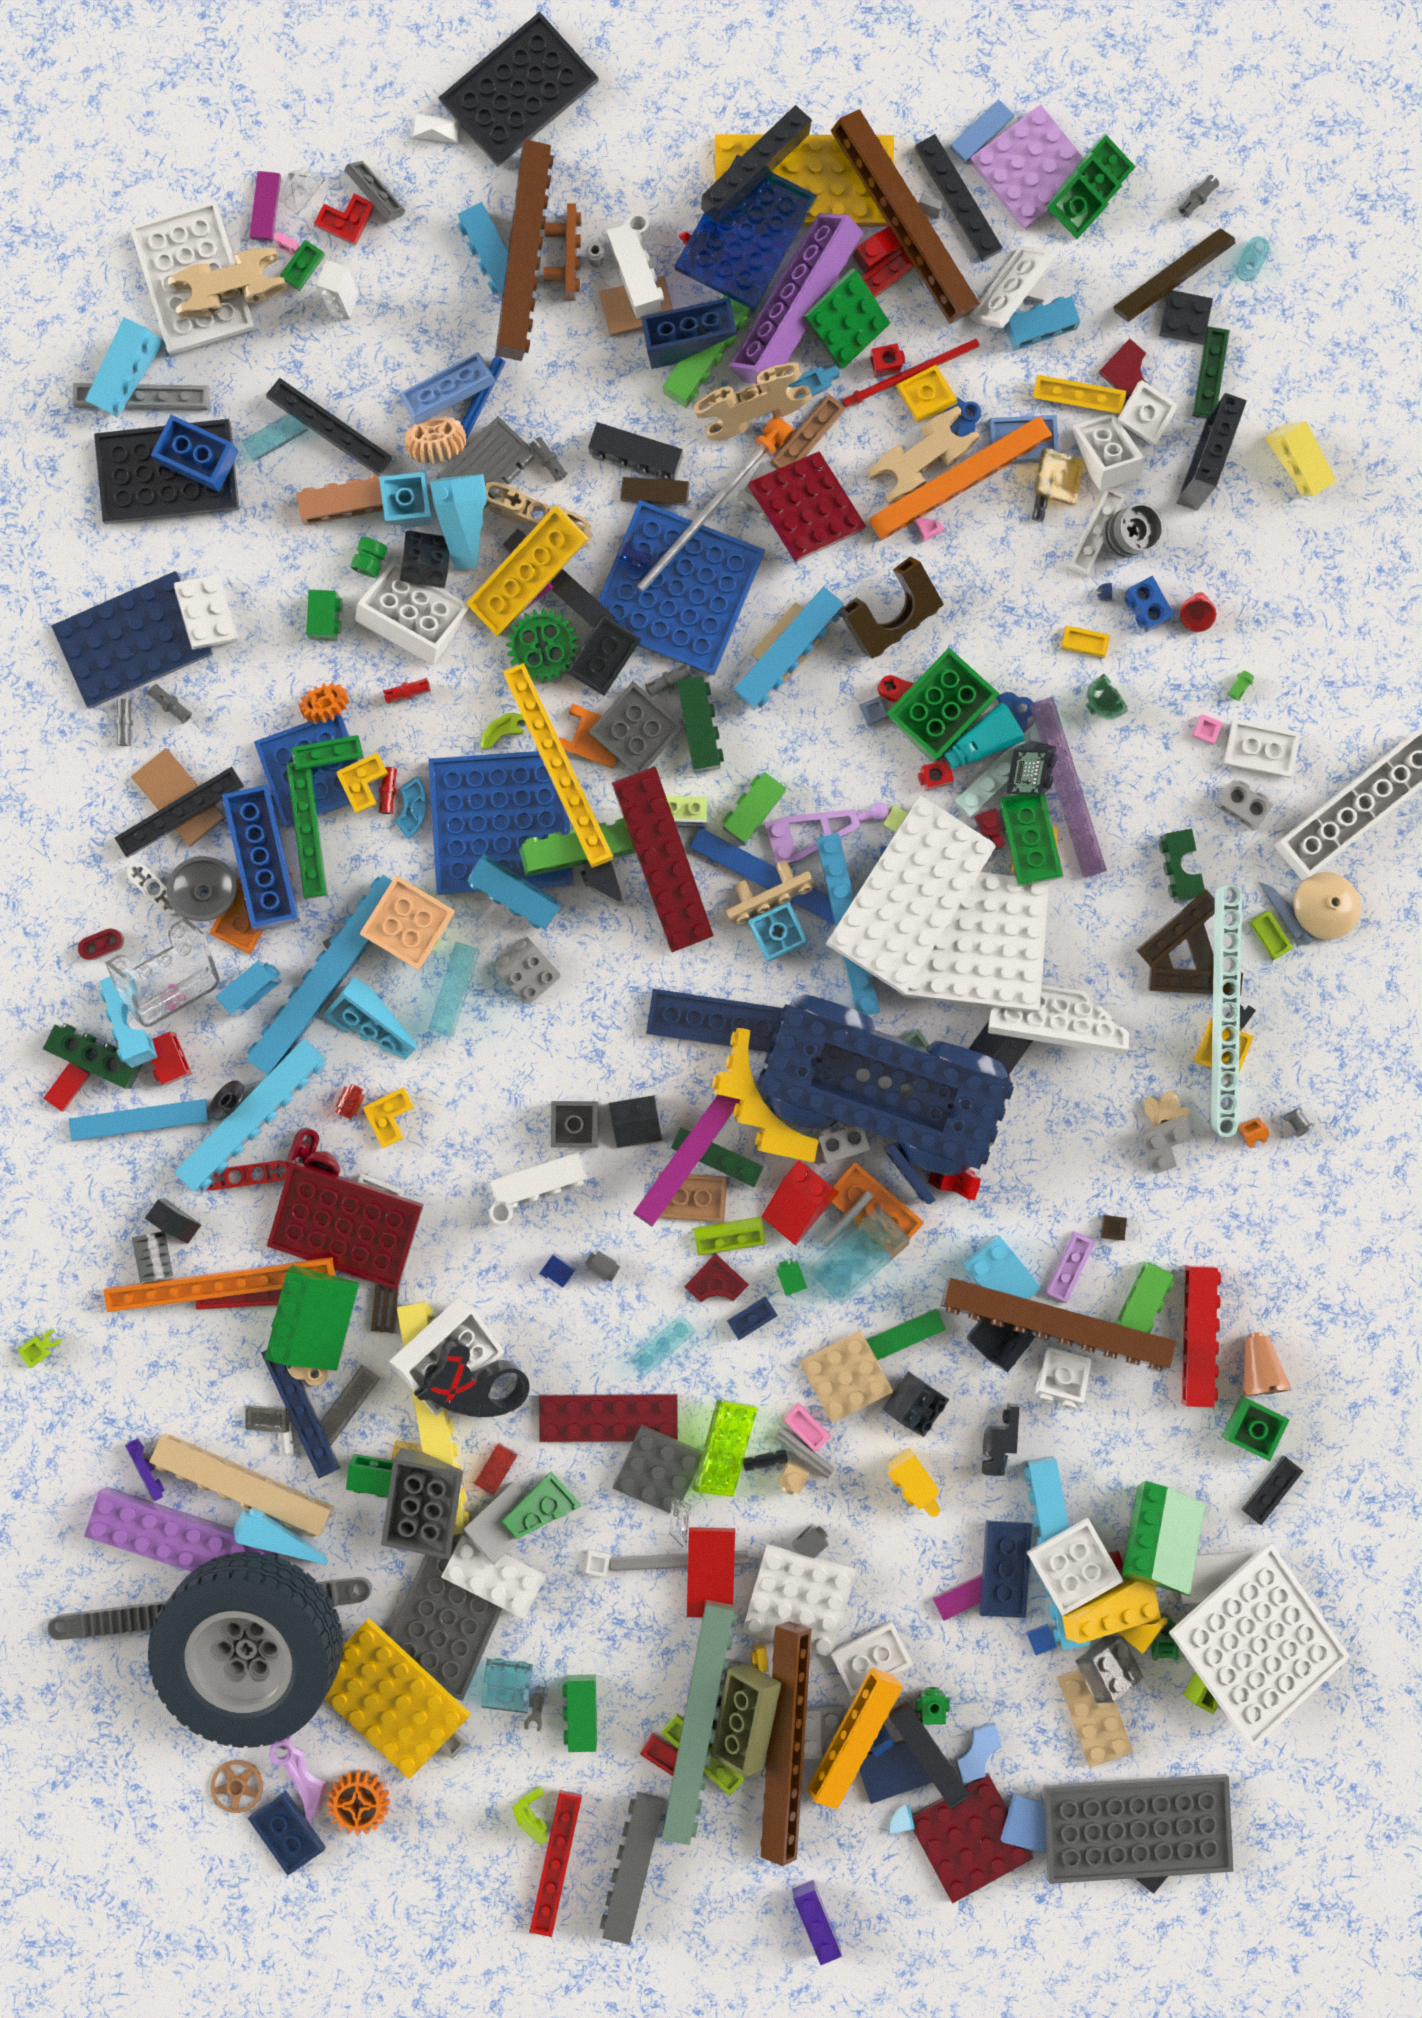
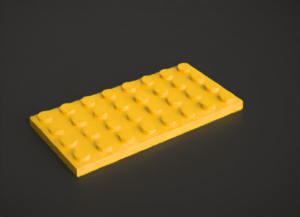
M715 134V182L764 134ZM809 135L718 224L715 222L717 226H812L817 215L824 213L849 215L857 226H889L833 135ZM876 135L894 164V135Z

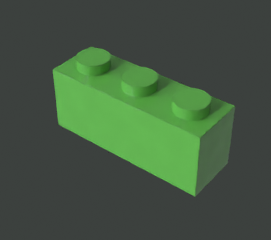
M766 772L762 776L757 775L750 784L753 788L748 794L744 792L736 802L739 806L734 812L730 810L722 820L725 823L723 829L743 845L748 842L786 792V787Z
M1144 1261L1115 1323L1151 1333L1155 1323L1153 1321L1155 1314L1160 1313L1164 1306L1162 1299L1165 1293L1170 1292L1173 1287L1174 1280L1172 1278L1174 1274Z

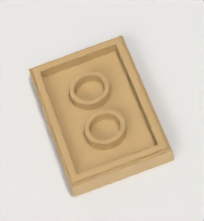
M795 602L755 647L751 655L759 661L800 614L803 608ZM828 631V633L824 636L822 640L818 638L816 639V641L812 644L814 646V649L811 651V653L825 639V637L829 634L830 631ZM811 653L807 657L803 655L797 661L799 663L797 669L804 663V661L811 655ZM797 669L792 674L788 672L783 677L784 683L790 679Z

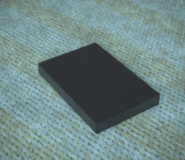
M602 613L566 672L605 696L641 641V638Z

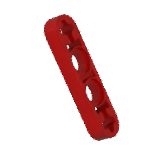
M283 1160L227 1167L224 1170V1181L215 1182L214 1187L211 1184L207 1190H221L284 1181L289 1168L286 1161ZM279 1164L286 1168V1172L282 1174L283 1177H280V1174L277 1173L270 1174L272 1179H268L269 1170L278 1169ZM256 1167H260L264 1171V1176L261 1180H255L252 1176V1171ZM234 1170L241 1173V1180L236 1184L232 1183L229 1178L230 1173ZM216 1173L214 1177H223V1174L218 1175Z

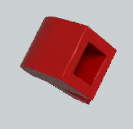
M970 1169L959 1175H943L930 1172L928 1183L937 1189L956 1192L968 1200H976L981 1178L976 1176L975 1171Z

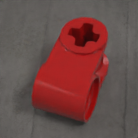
M887 675L878 684L877 691L883 699L897 703L914 683L893 675ZM887 683H891L892 689L890 692L886 691L885 685Z

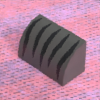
M161 1231L132 1237L140 1283L173 1276L165 1232Z

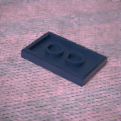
M889 1143L885 1146L883 1150L922 1202L929 1205L933 1203L936 1199L895 1144Z
M905 1740L895 1743L893 1747L878 1757L872 1751L868 1752L867 1757L859 1768L870 1804L933 1783Z
M286 1790L247 1818L287 1876L326 1849L324 1843Z

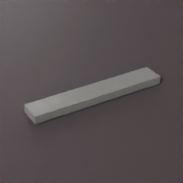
M73 383L72 405L75 408H96L85 401L93 383ZM138 384L124 409L209 410L210 388L203 385Z

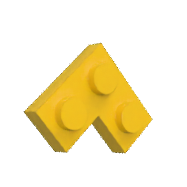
M378 752L336 772L356 814L377 805L368 784L388 775Z
M405 1087L362 1107L382 1149L404 1139L395 1117L415 1108Z

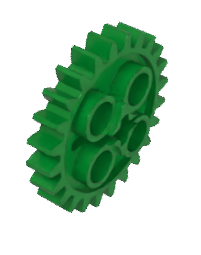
M542 608L541 614L538 615L537 611L533 609V616L530 617L525 612L524 621L517 618L518 627L511 625L515 633L507 634L512 639V642L506 643L507 647L512 648V651H509L507 655L514 656V659L510 662L511 665L524 663L528 674H531L532 682H535L537 677H539L540 683L544 684L545 677H548V680L552 683L554 675L562 679L560 672L564 671L567 673V666L572 662L571 659L576 656L574 650L580 649L579 645L574 644L579 637L572 636L576 629L575 627L568 628L570 624L569 619L562 622L563 615L561 613L555 618L554 610H551L549 615H547L546 610ZM538 626L541 627L543 641L546 644H548V646L545 647V652L549 660L548 666L545 665L543 651L540 648H538V646L541 645V640L537 632ZM549 627H556V635L553 638H548L546 630ZM528 632L535 634V639L532 643H525L524 636ZM555 649H561L562 657L559 660H552L551 653ZM533 654H538L540 662L535 666L530 665V657Z

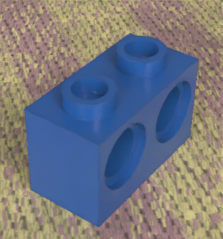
M1153 575L1129 587L1124 593L1127 606L1134 610L1136 614L1135 620L1141 629L1143 628L1145 632L1164 624L1174 616ZM1137 591H1143L1147 599H1140L1137 596ZM1148 611H1154L1158 618L1156 620L1151 619L1148 616Z

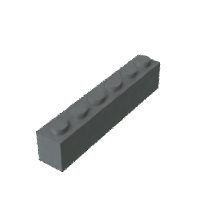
M637 1792L635 1799H630L628 1813L631 1814L630 1822L625 1821L622 1836L626 1837L624 1845H619L616 1859L620 1860L618 1868L613 1869L611 1882L615 1884L613 1892L608 1891L605 1905L609 1906L607 1915L602 1914L599 1929H603V1939L630 1945L662 1814L664 1798Z

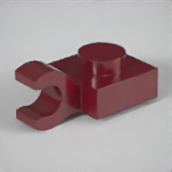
M996 808L974 816L980 834L984 837L989 836L990 840L995 843L996 847L994 850L1002 848L1005 843L999 832L1004 830V826Z

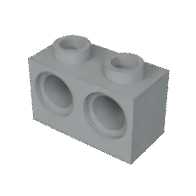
M1234 780L1228 784L1215 807L1253 831L1259 828L1273 804L1268 802L1269 799L1261 793L1256 794L1249 789L1250 786L1245 782ZM1232 792H1236L1239 795V803L1231 799ZM1251 804H1254L1258 807V815H1254L1251 813Z
M845 1123L843 1124L844 1129L835 1131L833 1127L821 1131L822 1136L817 1137V1139L819 1140L825 1163L829 1164L871 1150L864 1129ZM852 1131H856L860 1135V1141L854 1145L848 1141V1135ZM830 1138L838 1141V1148L833 1152L826 1148V1142Z

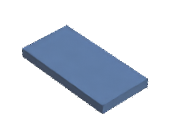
M479 352L410 387L399 395L417 425L495 384L496 381Z

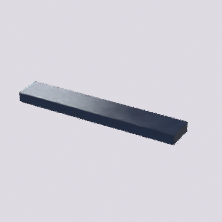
M267 1350L261 1352L263 1359H265ZM264 1360L318 1479L340 1469L338 1460L301 1380L295 1379L288 1372L287 1368L289 1369L291 1366L286 1367L283 1364Z

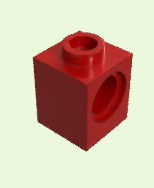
M898 343L871 349L870 361L874 378L901 373L902 366L905 364V355L903 350H899ZM891 357L894 362L890 364L885 363L883 358Z
M946 760L923 765L920 768V773H918L920 786H924L925 791L951 785L954 782L952 770ZM932 770L938 771L941 776L940 780H931L929 772Z

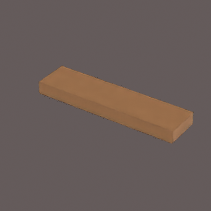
M828 394L771 460L770 464L779 469L806 457L845 412L846 408Z

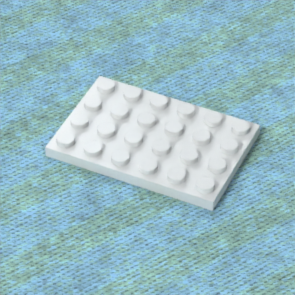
M216 200L129 226L169 355L256 329L244 295L220 301L222 310L208 317L180 318L176 311V307L190 299L192 290L172 289L168 282L170 276L186 267L200 263L210 265L211 272L235 265L234 256Z

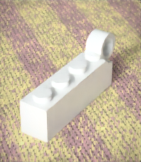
M642 213L632 214L628 218L627 224L607 230L608 244L636 319L662 311L661 301H664L661 287L657 288L655 284L657 277L654 268L650 269L648 266L650 259L647 249H642L641 247L643 240L650 233L649 219ZM636 224H642L645 226L641 230H635L632 228Z
M580 1152L490 1181L497 1201L491 1206L489 1211L491 1220L496 1224H505L512 1219L514 1214L513 1208L519 1206L517 1201L526 1199L527 1203L541 1199L539 1195L541 1193L548 1192L550 1196L562 1192L561 1187L570 1184V1187L574 1188L583 1185V1180L588 1177ZM498 1205H504L508 1208L509 1215L506 1220H499L495 1217L494 1210Z

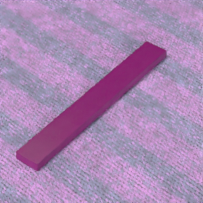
M722 1095L715 1097L635 1209L634 1215L653 1227L734 1112L735 1105L740 1103V1099Z

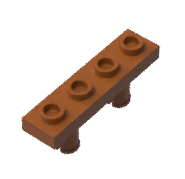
M567 203V221L565 223L546 222L544 228L545 237H565L566 265L564 267L544 266L543 278L544 281H564L567 301H576V292H580V278H576V270H580V256H577V248L581 249V234H577V226L581 227V212H577L576 203Z

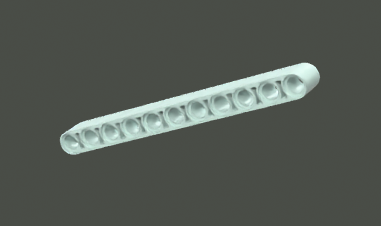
M1223 885L1216 890L1214 918L1211 1128L1223 1137L1233 1136L1238 1128L1242 893L1239 888L1231 885ZM1227 890H1231L1233 894L1229 902L1224 898ZM1227 913H1230L1232 915V921L1230 924L1226 925L1224 922V916ZM1230 936L1232 943L1230 947L1225 948L1223 944L1224 939ZM1229 959L1231 961V968L1225 971L1223 963ZM1229 982L1231 989L1227 994H1224L1223 985ZM1226 1005H1229L1230 1014L1224 1017L1222 1010ZM1228 1028L1230 1036L1223 1040L1222 1032ZM1228 1051L1229 1059L1223 1063L1221 1056L1224 1052ZM1225 1074H1228V1083L1226 1085H1222L1221 1078ZM1227 1097L1229 1100L1228 1105L1225 1108H1221V1100ZM1227 1120V1129L1221 1131L1220 1124Z

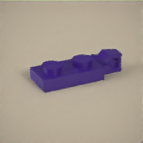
M138 1438L129 1442L125 1447L152 1500L157 1501L163 1498L162 1492L165 1489L159 1478L154 1480L151 1474L154 1468L149 1462L150 1460L148 1458L144 1460L142 1457L144 1446Z

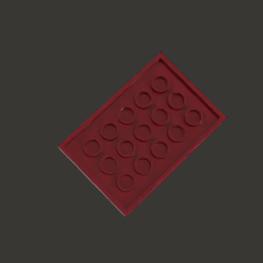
M292 1160L266 1247L308 1261L332 1257L335 1270L397 1290L400 1286L424 1204Z

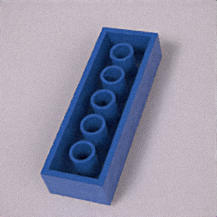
M268 785L222 794L252 929L256 932L301 922L270 788Z

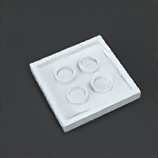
M1088 1518L1027 1551L1029 1558L1062 1616L1124 1582Z

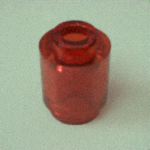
M350 1084L349 1087L344 1086L335 1105L337 1107L335 1112L348 1119H352L354 1115H357L366 1096L362 1093L363 1089L354 1084Z

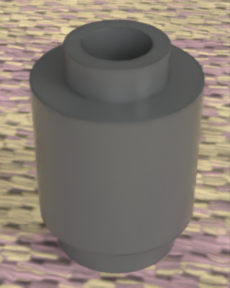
M597 1251L596 1254L591 1252L585 1262V1265L588 1266L586 1271L603 1281L608 1280L609 1282H612L621 1266L616 1264L617 1261L600 1251Z

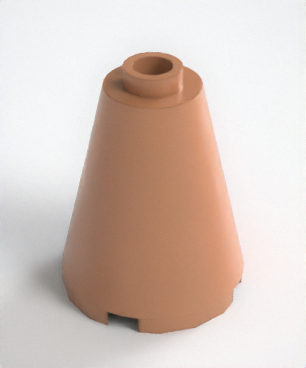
M1263 1332L1250 1333V1338L1245 1339L1244 1397L1275 1394L1291 1390L1290 1383L1269 1336H1264Z

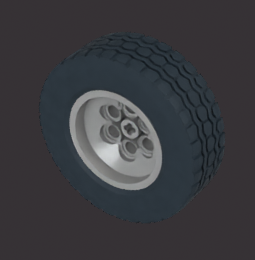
M235 1552L232 1555L229 1553L205 1562L187 1575L162 1607L152 1627L148 1644V1661H150L148 1667L150 1676H153L152 1683L155 1690H158L160 1700L163 1704H166V1709L172 1716L175 1715L177 1717L176 1720L184 1727L188 1726V1730L196 1735L200 1734L202 1738L211 1742L217 1741V1744L232 1745V1747L244 1748L245 1746L254 1748L260 1747V1745H271L276 1741L280 1742L290 1735L292 1736L313 1718L325 1700L339 1671L343 1653V1632L341 1623H339L340 1618L337 1610L334 1609L329 1595L326 1596L324 1588L315 1582L316 1579L308 1572L305 1574L304 1570L299 1566L291 1565L290 1561L283 1558L277 1559L274 1555L266 1553L260 1555V1552H248L247 1554L245 1552Z

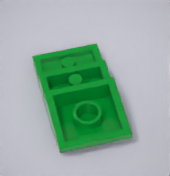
M1103 134L1071 172L1046 208L1075 239H1078L1109 205L1108 201L1123 186L1121 183L1136 166L1107 134Z

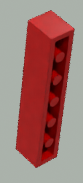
M1185 1265L1181 1403L1187 1407L1214 1408L1215 1402L1218 1401V1389L1215 1388V1378L1219 1376V1367L1216 1364V1355L1219 1354V1342L1216 1341V1332L1220 1330L1217 1309L1220 1308L1221 1299L1220 1295H1217V1289L1221 1284V1273L1214 1266Z

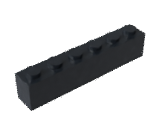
M794 105L702 194L701 210L718 224L809 136L812 119L798 106Z

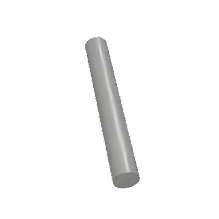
M866 1191L821 1242L828 1247L874 1196L869 1191Z

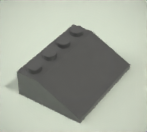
M400 1448L393 1461L381 1545L449 1559L463 1470L426 1453Z

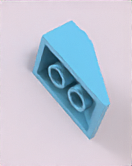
M995 1235L962 1263V1266L979 1286L1029 1299L1041 1289L1018 1257L998 1235Z

